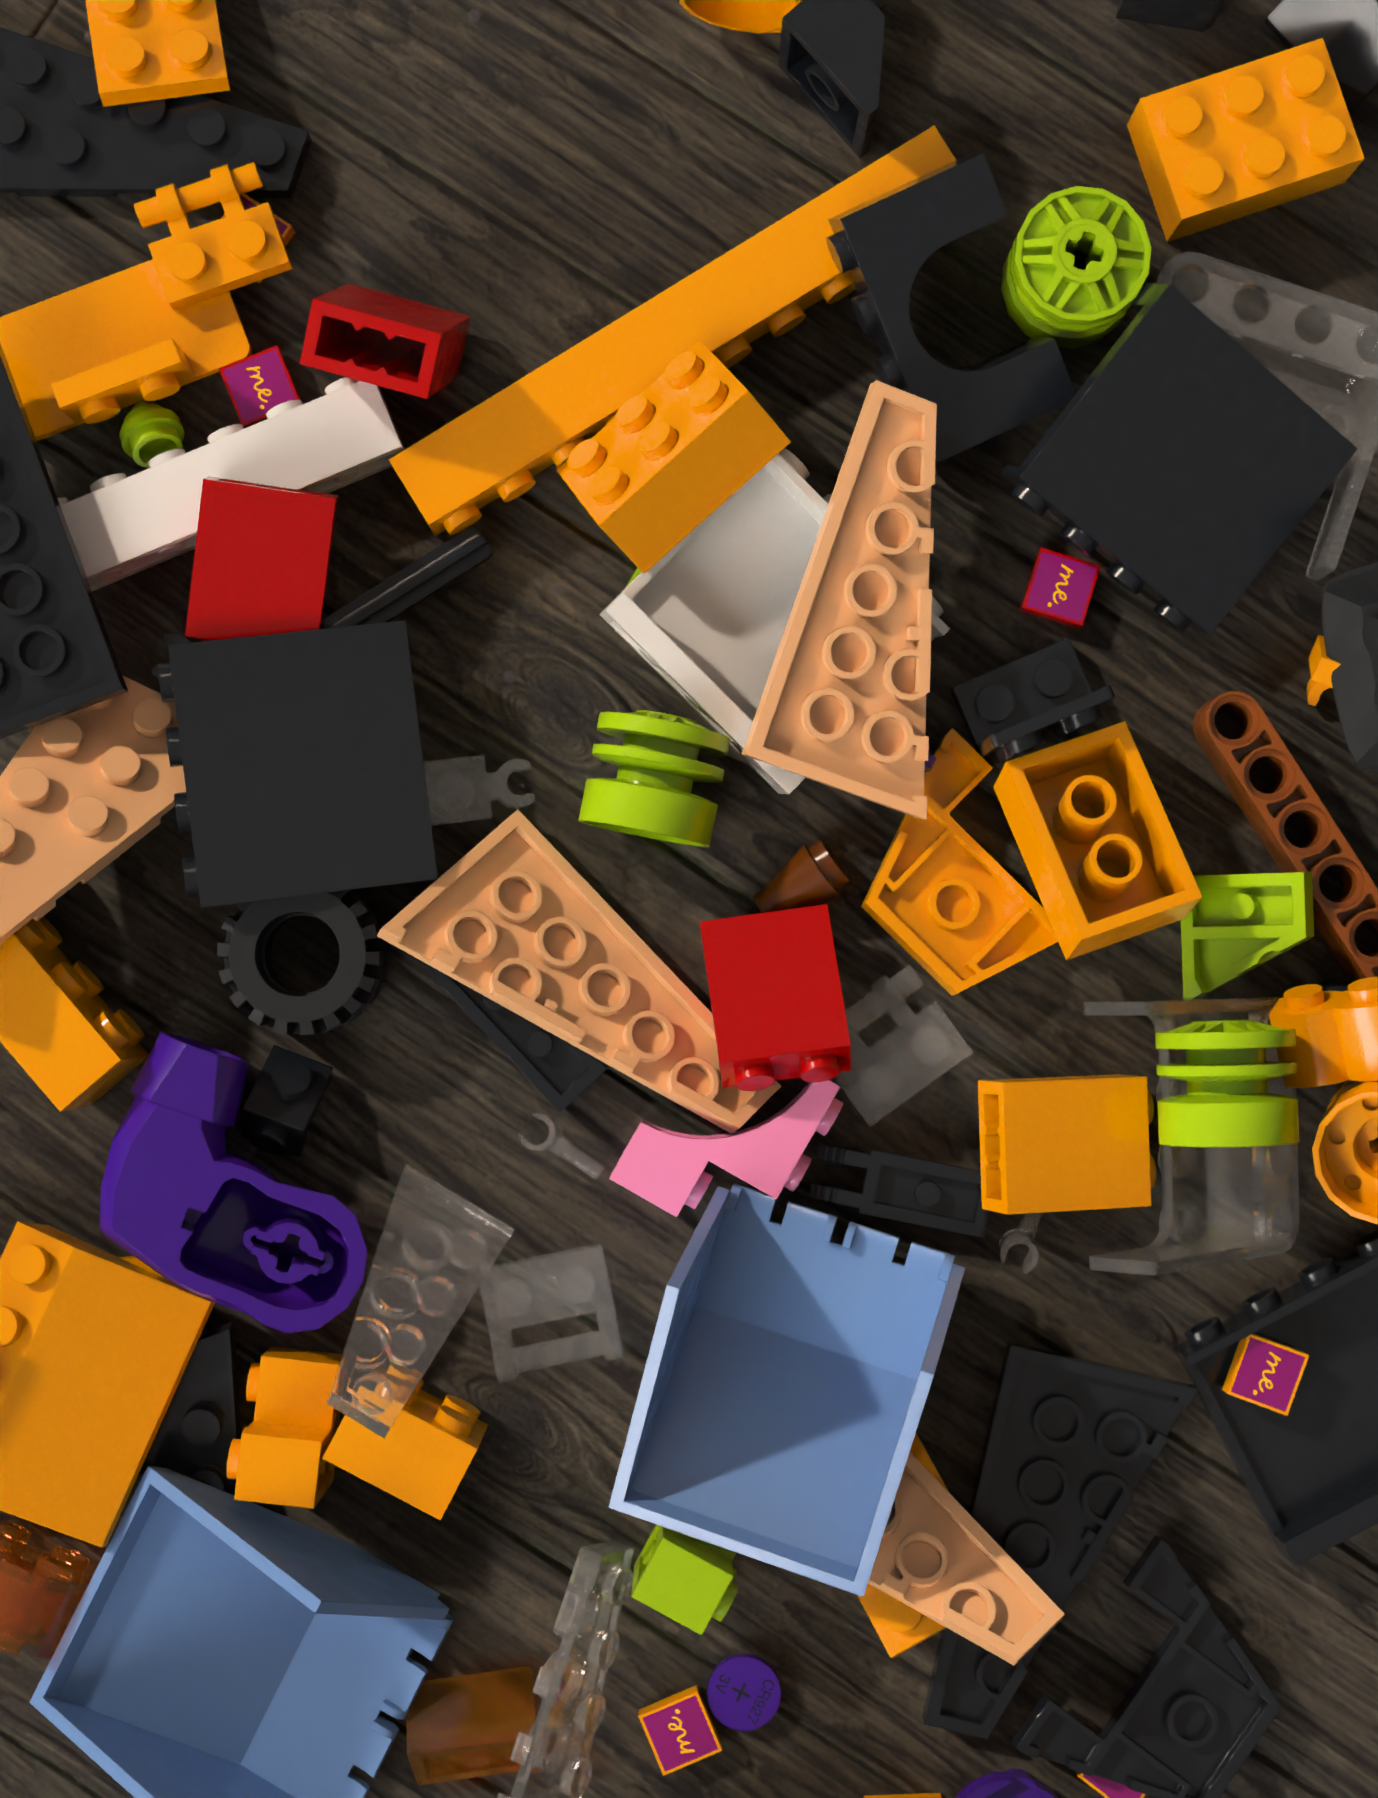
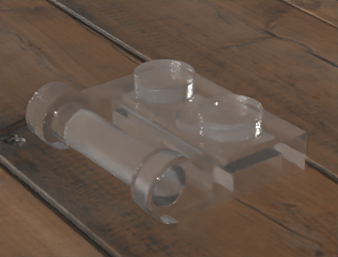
M603 1243L478 1268L477 1276L492 1346L494 1368L499 1383L519 1380V1373L599 1356H604L606 1362L625 1358ZM596 1312L599 1326L598 1331L514 1348L511 1335L512 1329Z

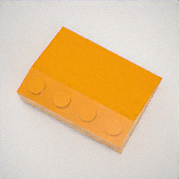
M17 1221L0 1258V1511L101 1548L107 1547L215 1302L187 1292L165 1278L52 1226Z

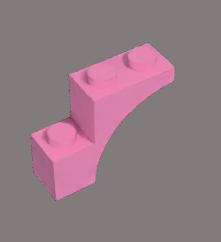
M831 1080L807 1082L798 1095L783 1109L756 1125L735 1131L732 1134H686L657 1126L642 1119L609 1179L675 1217L678 1216L684 1204L695 1210L713 1178L711 1174L704 1171L708 1161L777 1199L783 1187L794 1192L806 1173L812 1158L803 1154L815 1131L825 1136L835 1122L843 1106V1102L834 1098L840 1086Z

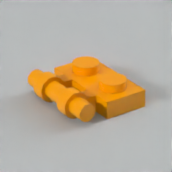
M255 162L232 170L228 164L211 169V177L180 188H177L174 183L155 189V197L134 204L137 217L143 229L164 221L168 223L172 236L152 242L148 246L168 304L173 310L293 269L270 204L266 202L245 209L241 194L263 187ZM221 202L226 217L195 228L191 227L187 213Z

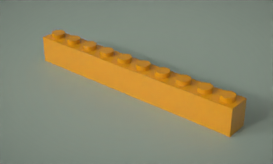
M935 125L390 458L389 462L434 535L437 536L447 530L449 535L458 534L475 524L482 517L479 509L495 499L501 497L504 502H509L526 493L536 484L533 476L554 463L557 468L562 466L568 460L571 451L579 443L595 436L616 416L618 409L626 400L635 395H640L664 373L667 364L672 358L683 351L689 350L699 340L726 368H729L741 361L752 351L749 344L769 331H771L774 337L781 336L805 319L806 315L803 310L823 298L827 304H832L856 289L849 271L841 274L831 257L826 238L834 233L828 219L956 161Z

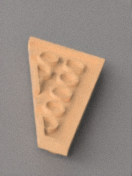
M876 380L870 384L741 755L913 817L927 820L924 772L925 761H928L929 736H925L926 694L930 692L932 589H929V563L934 543V528H930L931 486L935 484L937 404Z
M123 676L128 692L37 725L31 730L0 776V950H2V943L30 920L38 921L56 907V900L78 882L85 884L160 824L161 817L175 806L174 793L186 792L183 766L170 767L166 739V728L178 727L175 701L162 702L161 693Z
M518 809L385 924L377 934L379 938L731 1134L741 1128L781 1087L775 1081L772 1086L758 1091H742L737 1089L736 1086L722 1088L712 1013Z
M909 1452L868 1583L1015 1666L1065 1614L919 1460Z

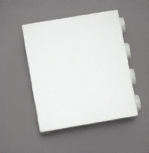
M785 448L645 574L641 572L599 614L717 733L731 738L730 746L778 794H790L805 777L741 754L831 498L830 494L822 498L805 481L810 475L807 468L793 453ZM933 596L931 641L934 638L944 636L950 630L939 618L943 613V609Z

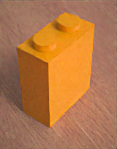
M1115 1074L978 1080L982 1209L1010 1215L1151 1206V1189L1156 1181V1166L1149 1149V1125L1154 1116V1102L1147 1088V1076Z

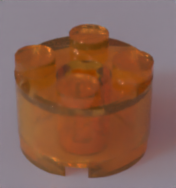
M0 1520V1649L19 1654L23 1643L26 1642L41 1646L36 1658L51 1659L91 1580L85 1572L90 1559L76 1550L60 1545H55L51 1553L28 1543L32 1535L30 1531L12 1522Z

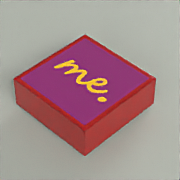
M278 345L219 368L244 429L267 420L266 413L271 408L290 400H301Z
M1040 547L1035 556L1019 611L1080 629L1086 617L1101 565Z

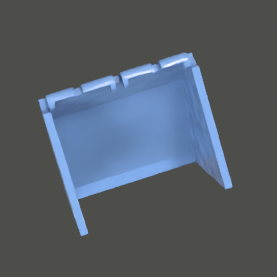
M735 1183L731 1191L718 1186L666 1285L608 1508L864 1597L935 1374L965 1267L953 1264L954 1255L915 1242L911 1243L904 1265L893 1261L899 1241L897 1236L850 1221L843 1244L831 1240L838 1219L836 1216L788 1201L782 1224L770 1220L776 1203V1199Z
M148 1466L29 1703L134 1798H365L370 1786L364 1780L352 1774V1771L357 1766L372 1778L376 1777L399 1731V1728L388 1719L382 1717L381 1713L383 1711L396 1719H405L428 1673V1670L423 1665L409 1657L414 1649L430 1661H434L454 1618L448 1613L450 1608L438 1600L440 1593L351 1542L252 1502L234 1500V1495L223 1492L170 1469Z

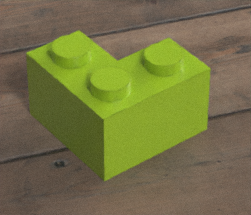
M656 1524L634 1564L631 1597L702 1635L711 1618L719 1622L723 1620L736 1596L738 1585L734 1584L733 1581L737 1570L733 1568V1559L737 1552Z

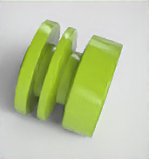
M1074 186L1049 194L1029 211L1004 263L1001 292L1008 315L1026 336L1030 338L1036 336L1055 338L1058 348L1075 349L1098 342L1119 324L1127 309H1129L1149 274L1151 244L1144 221L1126 200L1103 188ZM1074 251H1081L1086 254L1084 261L1087 266L1085 270L1073 266L1075 262Z
M636 710V712L627 713L600 712L597 730L607 735L624 739L623 746L593 744L592 755L601 761L617 766V777L586 779L578 821L607 830L697 847H710L718 805L708 799L692 794L693 782L713 783L723 781L725 770L698 761V756H728L731 738L711 731L694 720L647 710Z
M1258 1020L1191 1021L1190 1024L1169 1031L1155 1032L1156 1049H1185L1186 1062L1156 1064L1157 1075L1169 1079L1183 1080L1187 1084V1094L1157 1100L1160 1145L1180 1147H1256L1287 1145L1299 1142L1298 1099L1283 1094L1267 1092V1079L1297 1073V1062L1266 1061V1048L1296 1046L1295 1029H1281L1260 1023Z

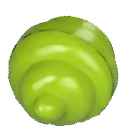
M139 401L125 416L119 437L124 452L132 457L138 465L150 468L149 461L155 456L169 450L183 448L184 429L179 416L172 410L155 403Z

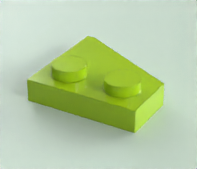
M1312 872L1193 875L1201 892L1202 899L1181 920L1183 998L1202 997L1314 937Z

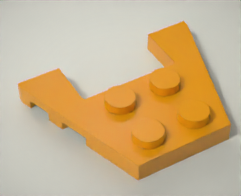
M952 728L940 740L933 756L936 757L932 770L924 773V796H927V820L908 814L904 815L861 907L951 996H954L1057 943L1058 940L1044 907L950 816V812L993 769Z

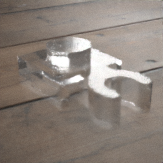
M484 755L423 762L431 827L492 819L490 801L499 800L503 805L514 809L524 808L535 802L534 794L515 795L507 786V779L510 774L514 772L521 773L531 769L530 761L513 759L507 761L497 772L486 773Z

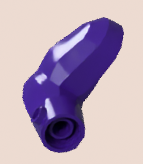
M160 1032L130 1089L136 1096L112 1140L101 1184V1231L109 1240L142 1261L169 1282L187 1292L246 1313L263 1325L285 1333L321 1328L348 1308L364 1280L367 1248L356 1215L332 1195L284 1183L256 1162L242 1155L227 1152L225 1130L227 1126H236L250 1062L216 1047L176 1034Z

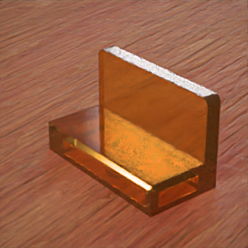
M525 1666L423 1681L406 1715L407 1756L418 1786L545 1768L544 1743L536 1716L534 1675L530 1667Z

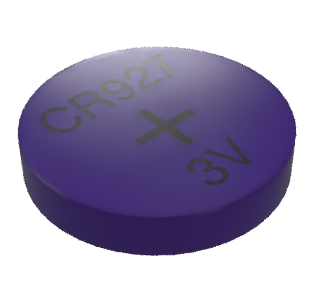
M748 1653L731 1655L723 1659L714 1668L709 1677L707 1686L709 1707L717 1720L728 1728L738 1731L758 1729L768 1723L778 1710L781 1700V1688L777 1673L766 1660L759 1656Z

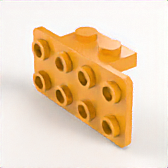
M153 259L0 317V343L36 441L83 423L94 424L106 421L119 414L121 409L136 404L139 401H156L169 397L178 392L181 386L220 372L219 368L251 356L252 353L251 345L230 291L173 310L168 304Z

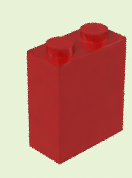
M348 283L312 299L300 364L428 399L457 379L471 316Z
M212 476L204 478L185 636L200 638V642L322 629L321 624L324 615L338 495Z
M827 904L700 921L722 1088L736 1086L737 1089L742 1091H758L772 1086L778 1080L801 1077L806 1082H823L835 1078L840 1072L851 1071V1042Z

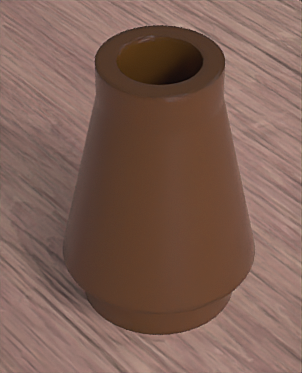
M821 839L810 848L804 843L764 889L753 896V900L761 913L816 906L841 896L840 888L850 882L851 879L841 862Z

